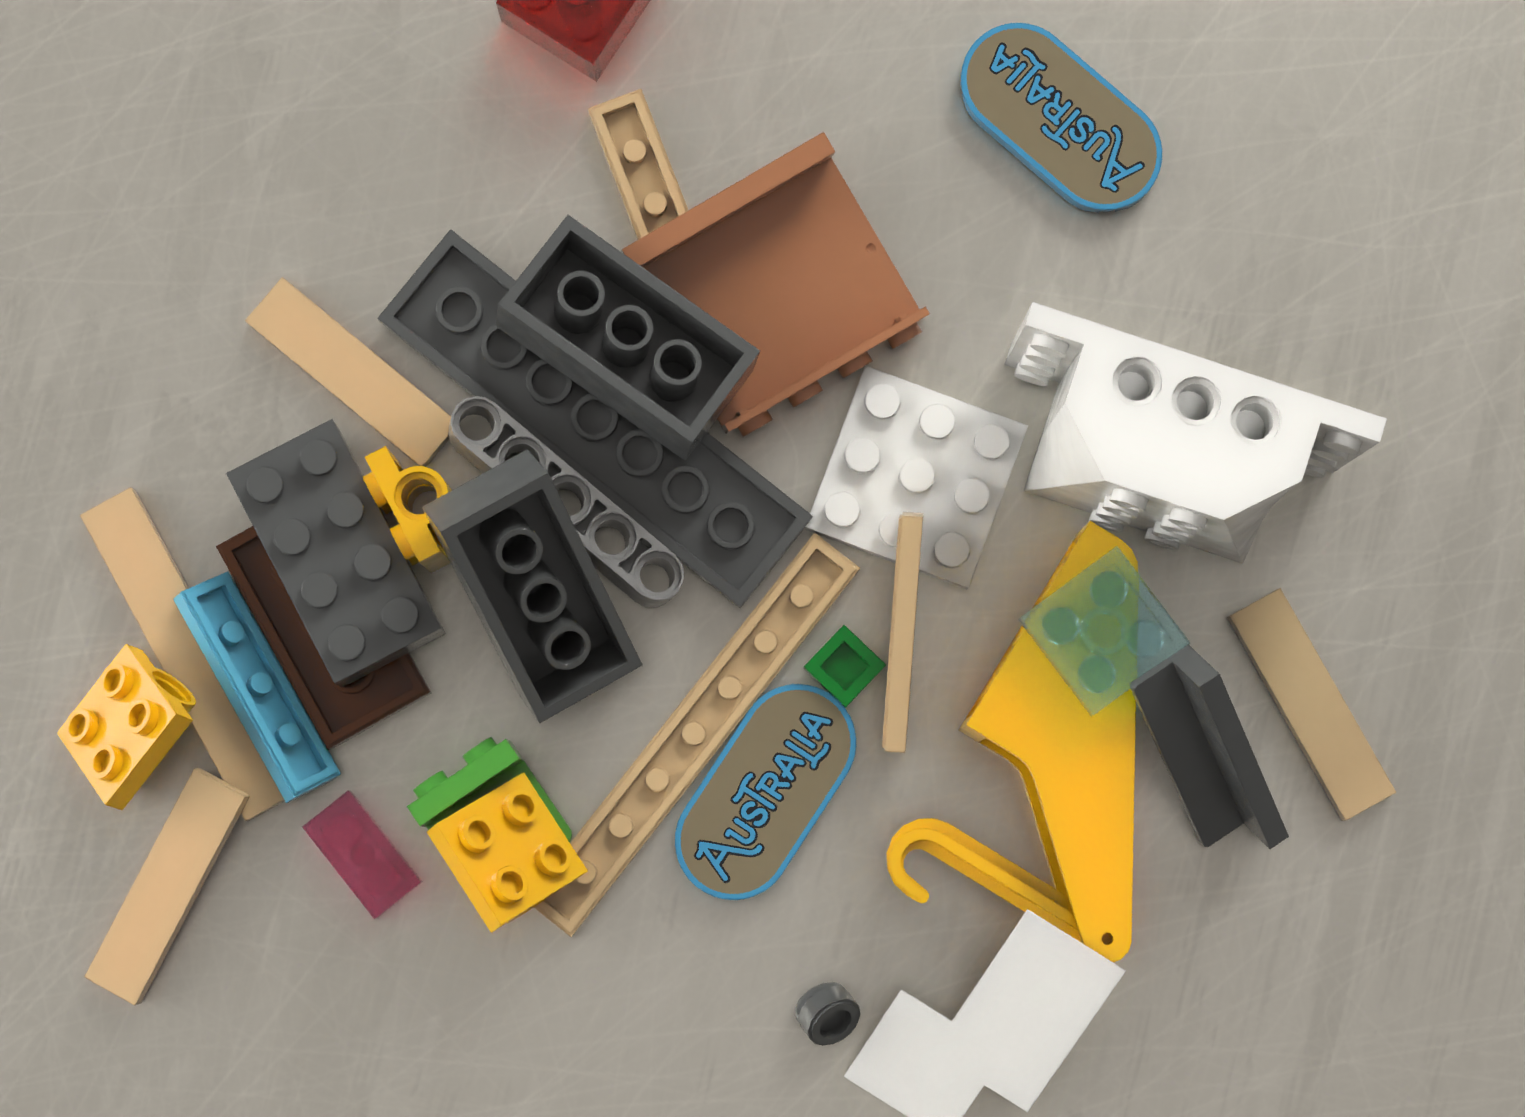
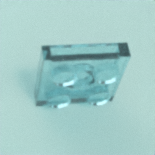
M1118 546L1018 619L1090 716L1098 713L1130 689L1132 681L1190 644V641Z

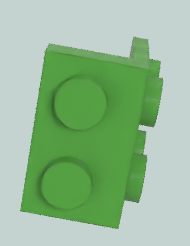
M490 737L462 756L467 766L447 778L443 770L434 774L413 790L418 799L407 806L419 826L427 827L429 830L436 823L524 772L568 841L570 842L572 839L570 827L513 743L507 739L496 744L494 739Z

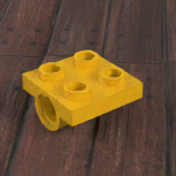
M386 446L365 456L372 472L362 476L377 506L381 507L385 514L393 511L399 524L390 528V531L404 558L409 560L412 566L420 563L430 573L450 564L426 514L413 513V503L420 494L432 491L436 492L437 498L452 491L449 485L439 473L425 466H413L403 470L400 462Z
M125 644L76 709L69 715L57 734L104 804L123 811L193 721L189 712L195 706L196 699L190 690L179 680L167 672L154 667L143 650Z
M524 772L436 823L426 831L491 933L506 923L508 924L588 872Z

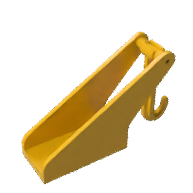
M1089 521L1073 539L958 729L968 737L1005 758L1018 769L1026 788L1055 888L951 824L935 818L916 819L903 825L892 837L886 852L887 870L894 885L918 903L927 902L929 893L911 878L904 869L905 856L915 849L926 851L1024 912L1027 909L1114 963L1121 960L1128 953L1132 943L1136 700L1130 689V684L1136 679L1138 561L1132 549L1123 540L1094 522Z

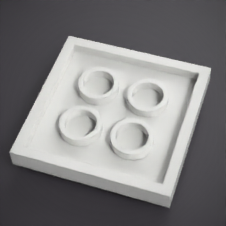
M865 365L810 514L813 517L805 526V530L815 532L823 537L896 563L899 516L903 512L924 513L919 572L967 590L1028 425Z

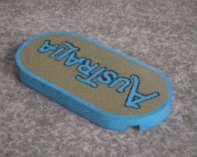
M1009 23L987 31L970 47L963 62L960 84L967 112L982 129L1067 202L1084 211L1100 213V211L1110 212L1115 210L1116 212L1132 207L1149 192L1158 177L1162 164V144L1156 127L1141 109L1057 37L1047 30L1032 24Z
M791 684L769 691L750 708L686 805L677 823L675 850L678 862L687 878L700 890L721 899H746L767 890L783 874L848 774L856 753L855 728L847 710L834 696L811 685Z

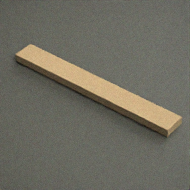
M814 532L570 844L588 872L535 906L534 908L570 937L576 933L746 716L753 704L761 697L855 577L860 567Z

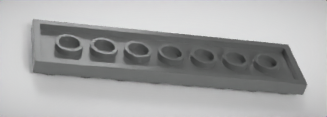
M450 229L377 318L379 322L472 396L486 397L495 402L672 551L683 564L737 607L741 608L804 530L813 516L708 432L685 461L496 326L498 303L516 280Z

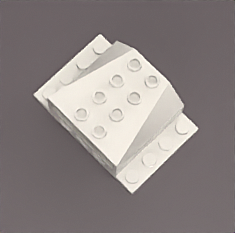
M1032 302L1019 327L1004 364L1016 368L1014 376L1028 383L1040 386H1047L1049 380L1059 383L1024 488L1025 492L1091 513L1089 521L1109 530L1122 532L1124 525L1146 531L1144 540L1163 548L1178 550L1179 544H1185L1242 564L1262 520L1280 498L1302 481L1304 474L1324 477L1325 471L1334 473L1378 444L1387 418Z

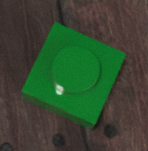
M843 625L803 668L846 708L880 673L886 664L852 631Z

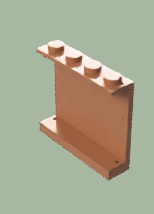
M824 132L621 250L627 257L760 350L753 372L717 419L725 434L738 428L744 437L773 420L767 409L788 398L793 408L823 391L817 381L818 379L836 369L842 378L847 377L873 361L867 351L881 342L887 340L892 349L920 334L922 330L917 321L930 314L926 306L919 309L831 158L835 150Z

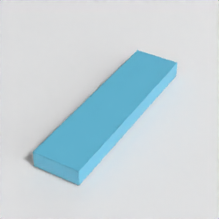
M227 571L180 592L173 600L285 802L288 803L337 778L341 774L230 573Z

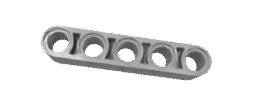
M473 396L465 398L456 405L451 415L448 435L451 445L460 455L479 471L485 473L505 462V458L510 454L523 452L528 449L549 473L557 491L561 489L570 490L579 498L581 509L576 515L570 516L594 567L631 599L644 607L655 608L665 605L676 595L683 584L684 570L681 561L672 551L495 402L486 397ZM480 415L490 423L492 433L485 439L471 440L462 433L459 423L466 416ZM604 527H613L619 530L624 536L625 549L618 554H607L601 551L595 541V532ZM649 564L659 565L664 568L670 579L668 589L663 592H652L646 589L640 579L641 568Z

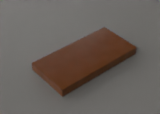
M252 526L216 546L327 750L339 746L432 694L410 653L342 688L334 684L254 527Z

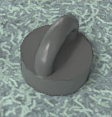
M830 982L822 983L807 991L799 999L795 1007V1016L809 1039L814 1044L824 1046L835 1044L852 1033L859 1021L860 1008L841 984Z

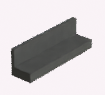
M1187 645L1131 682L1130 689L1196 835L1205 847L1211 846L1242 824H1245L1269 849H1272L1289 837L1220 674L1190 645Z

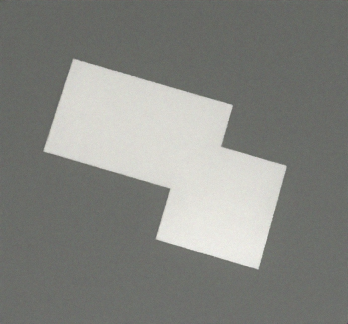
M1027 909L952 1021L901 989L844 1077L907 1117H963L984 1085L1028 1112L1126 970Z

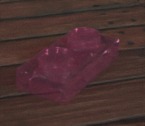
M351 790L345 792L302 826L374 919H378L423 883Z

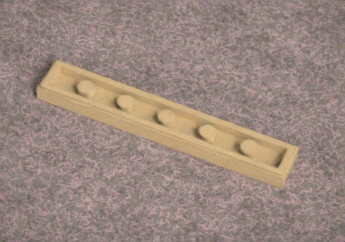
M130 487L82 513L80 517L163 670L184 684L194 695L196 704L189 712L193 719L192 724L223 781L250 795L241 812L244 820L250 821L284 802V798L173 600L180 592L189 588L136 490Z

